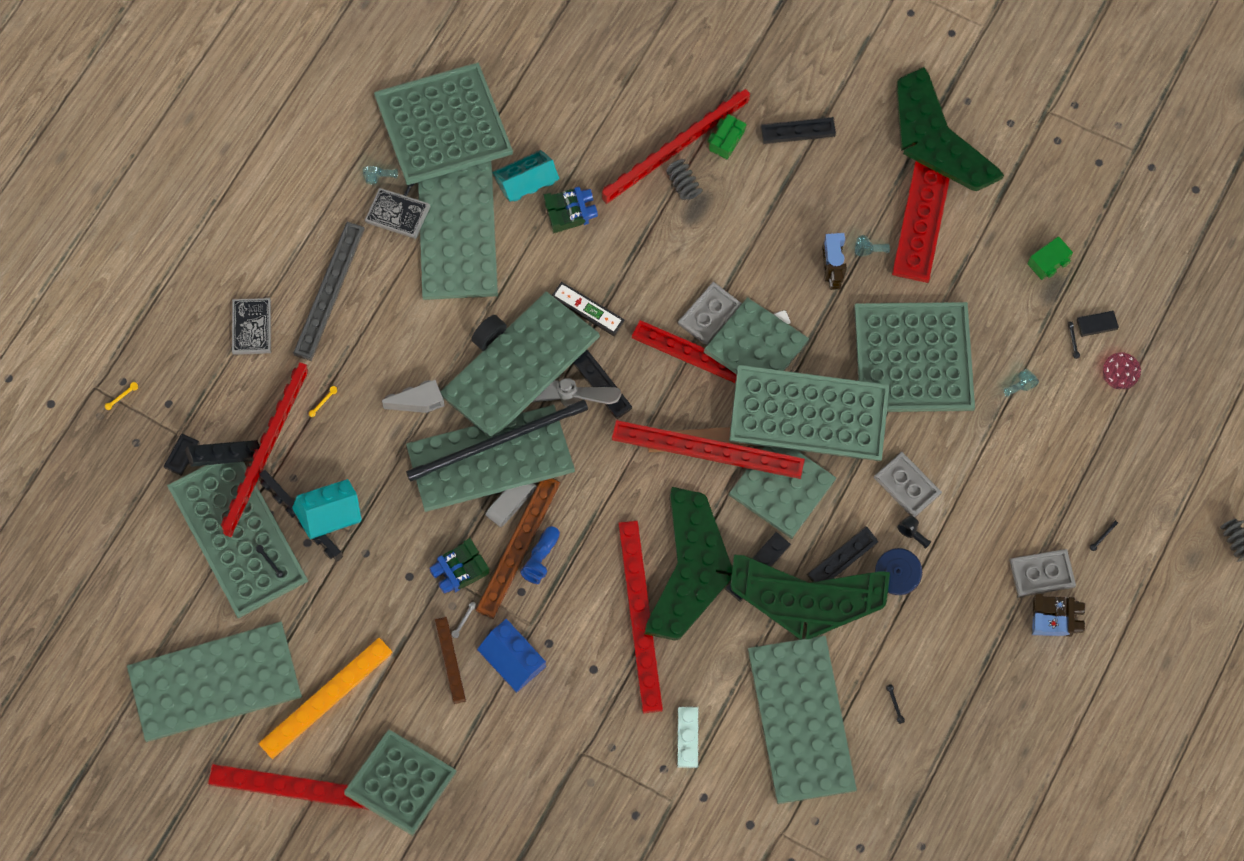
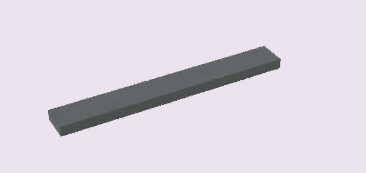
M346 222L293 352L294 356L312 361L365 228L363 226Z

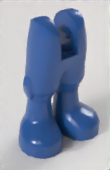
M550 526L545 529L539 542L532 549L531 558L521 569L522 577L528 582L540 584L542 578H545L547 568L541 563L558 541L560 532L556 527Z

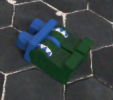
M576 187L553 195L551 193L543 194L553 234L578 227L582 224H589V219L598 216L596 205L585 206L586 202L593 201L591 189L581 190L580 187Z
M471 538L463 541V544L445 553L443 556L438 557L437 562L429 568L434 578L442 574L446 577L445 580L439 582V587L444 594L452 590L456 593L460 589L489 575V567L481 554H479Z

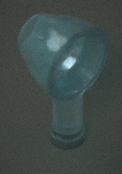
M374 166L363 167L365 183L377 184L380 176L397 178L398 169L388 170Z
M861 235L857 237L854 249L856 255L867 256L872 252L889 253L890 245L889 243L872 244L867 236Z
M1028 369L1023 370L1018 374L1019 383L1003 388L1006 397H1009L1019 390L1028 391L1038 385V378Z

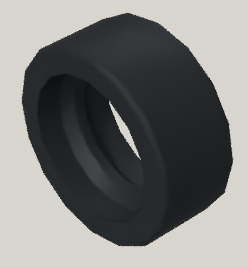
M491 315L478 326L471 340L482 351H485L499 335L506 331L507 325L497 315Z

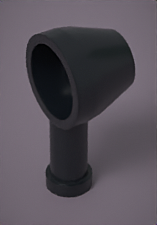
M913 516L902 520L897 526L899 532L905 537L914 538L926 549L932 541L926 539L917 531L919 521Z

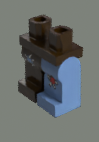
M845 233L826 234L823 242L824 281L829 282L830 290L841 289V283L847 270L846 263H844V255L842 254Z
M1035 594L1033 597L1032 635L1072 637L1073 633H1083L1085 631V621L1075 620V614L1084 615L1085 603L1075 601V597H1051Z

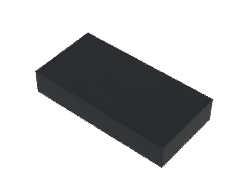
M1114 311L1077 318L1081 337L1115 331L1119 328Z
M181 433L164 464V468L182 476L189 464L185 449L187 446L199 445V441Z

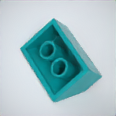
M542 150L492 172L504 197L508 201H518L522 196L533 194L541 187L551 186L560 179L553 159Z
M349 479L297 495L292 507L309 539L362 521L358 496Z

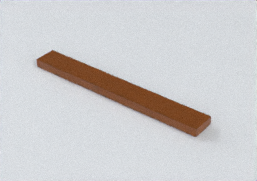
M551 478L538 483L476 608V612L492 619L495 618L561 482Z

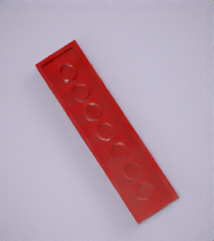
M915 161L892 275L929 283L950 179Z

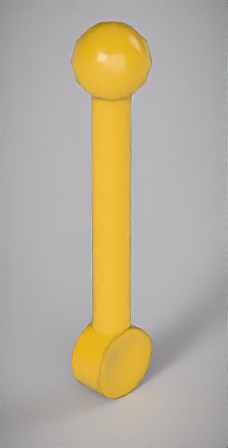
M132 382L126 391L110 403H106L105 409L111 410L112 406L132 390H137V383Z
M330 387V392L313 410L308 412L310 417H314L317 410L329 397L337 393V387Z

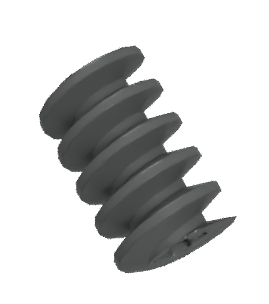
M680 159L671 163L667 167L666 173L673 182L679 197L682 200H690L701 194L703 190L702 188L696 189L699 186L698 182H694L696 177L690 176L693 172L692 170H687L689 164H683L685 159Z
M1233 519L1221 525L1220 529L1225 530L1224 536H1230L1227 542L1233 543L1230 548L1231 550H1237L1234 556L1240 557L1237 562H1241L1244 560V527L1241 528L1244 520L1238 521Z

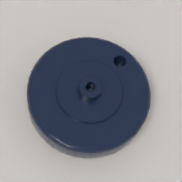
M903 548L886 551L878 559L875 567V572H890L888 593L900 596L911 593L918 587L922 579L923 570L919 559L914 553Z

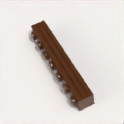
M447 617L435 619L454 704L466 702Z

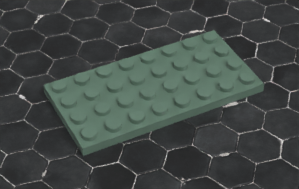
M492 161L418 182L419 201L429 203L430 209L420 229L423 300L498 296Z
M546 291L503 334L499 335L485 351L480 353L440 391L441 395L457 411L488 437L492 438L506 428L584 353L600 335Z
M738 365L729 441L881 461L889 385Z
M555 405L519 414L499 434L556 412ZM557 421L431 472L424 477L416 479L424 511L427 512L511 488L575 472V468L560 421ZM471 426L410 442L406 446L412 468L475 445L490 437L478 427Z
M244 462L206 465L167 486L239 619L307 583L308 579L257 486H255L232 537L224 535L221 527L222 520L230 512V503L238 495L237 489L239 484L243 483L246 478L245 471L247 467ZM258 545L263 546L264 552L279 570L283 571L281 578L276 576V572L262 554L256 551Z
M282 621L127 665L146 742L302 698Z
M826 636L748 648L777 804L856 792L857 788Z

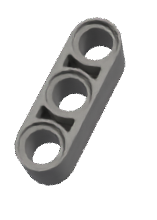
M532 483L505 490L488 509L486 516L500 528L503 527L534 493L537 486Z

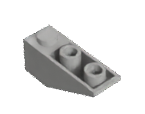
M427 380L422 382L420 386L408 387L399 394L387 395L382 400V405L384 409L428 413L444 407V399L436 380Z

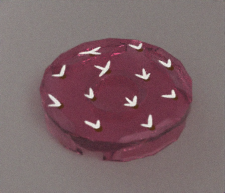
M1115 353L1108 357L1103 365L1104 380L1115 389H1130L1136 385L1141 376L1139 362L1128 353Z

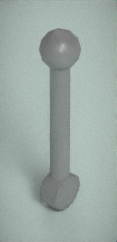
M475 602L469 604V609L457 629L452 631L453 638L459 637V631L471 611L476 608Z

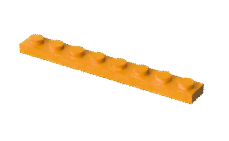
M380 638L375 640L259 742V746L271 759H274L393 653L391 649Z

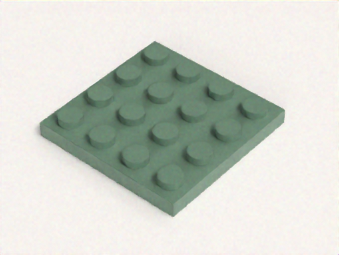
M747 297L706 346L704 353L735 374H737L738 365L785 371L808 343L809 338Z
M764 446L762 450L804 458L801 479L748 468L730 491L729 496L793 539L836 481V477L797 450Z
M388 730L348 785L344 794L413 836L449 785L457 770L391 730Z

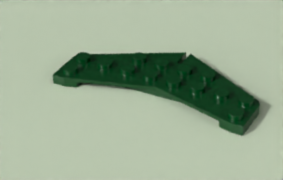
M925 67L898 79L896 93L901 151L904 150V155L972 191H979L1003 179L1004 174L996 165L948 128L930 75Z
M672 487L669 500L670 508L672 509L677 565L646 624L644 634L676 641L685 635L731 581V576L725 574H732V565L707 497L703 493Z
M734 554L730 587L738 596L802 640L804 622H807L805 639H812L883 609L887 604L890 572L877 571L809 583L744 555Z

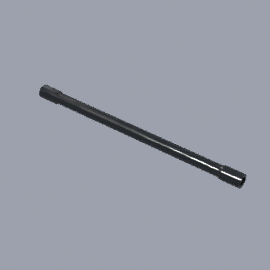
M583 399L564 409L425 465L406 471L407 477L410 482L431 472L567 417L580 414L588 410L587 403Z

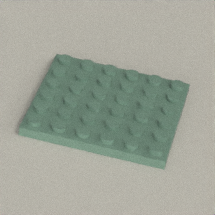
M479 62L374 92V97L406 185L513 154Z
M968 302L855 304L858 381L889 385L887 412L975 410Z

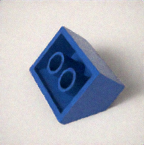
M507 619L494 628L477 649L516 693L546 668V661Z

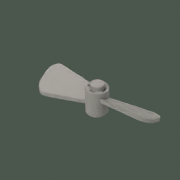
M565 378L560 382L554 380L533 402L561 400V403L568 407L578 402L579 399H585L604 404H613L620 399L622 393L616 387H576L574 380Z

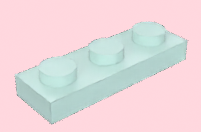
M678 707V768H698V707Z

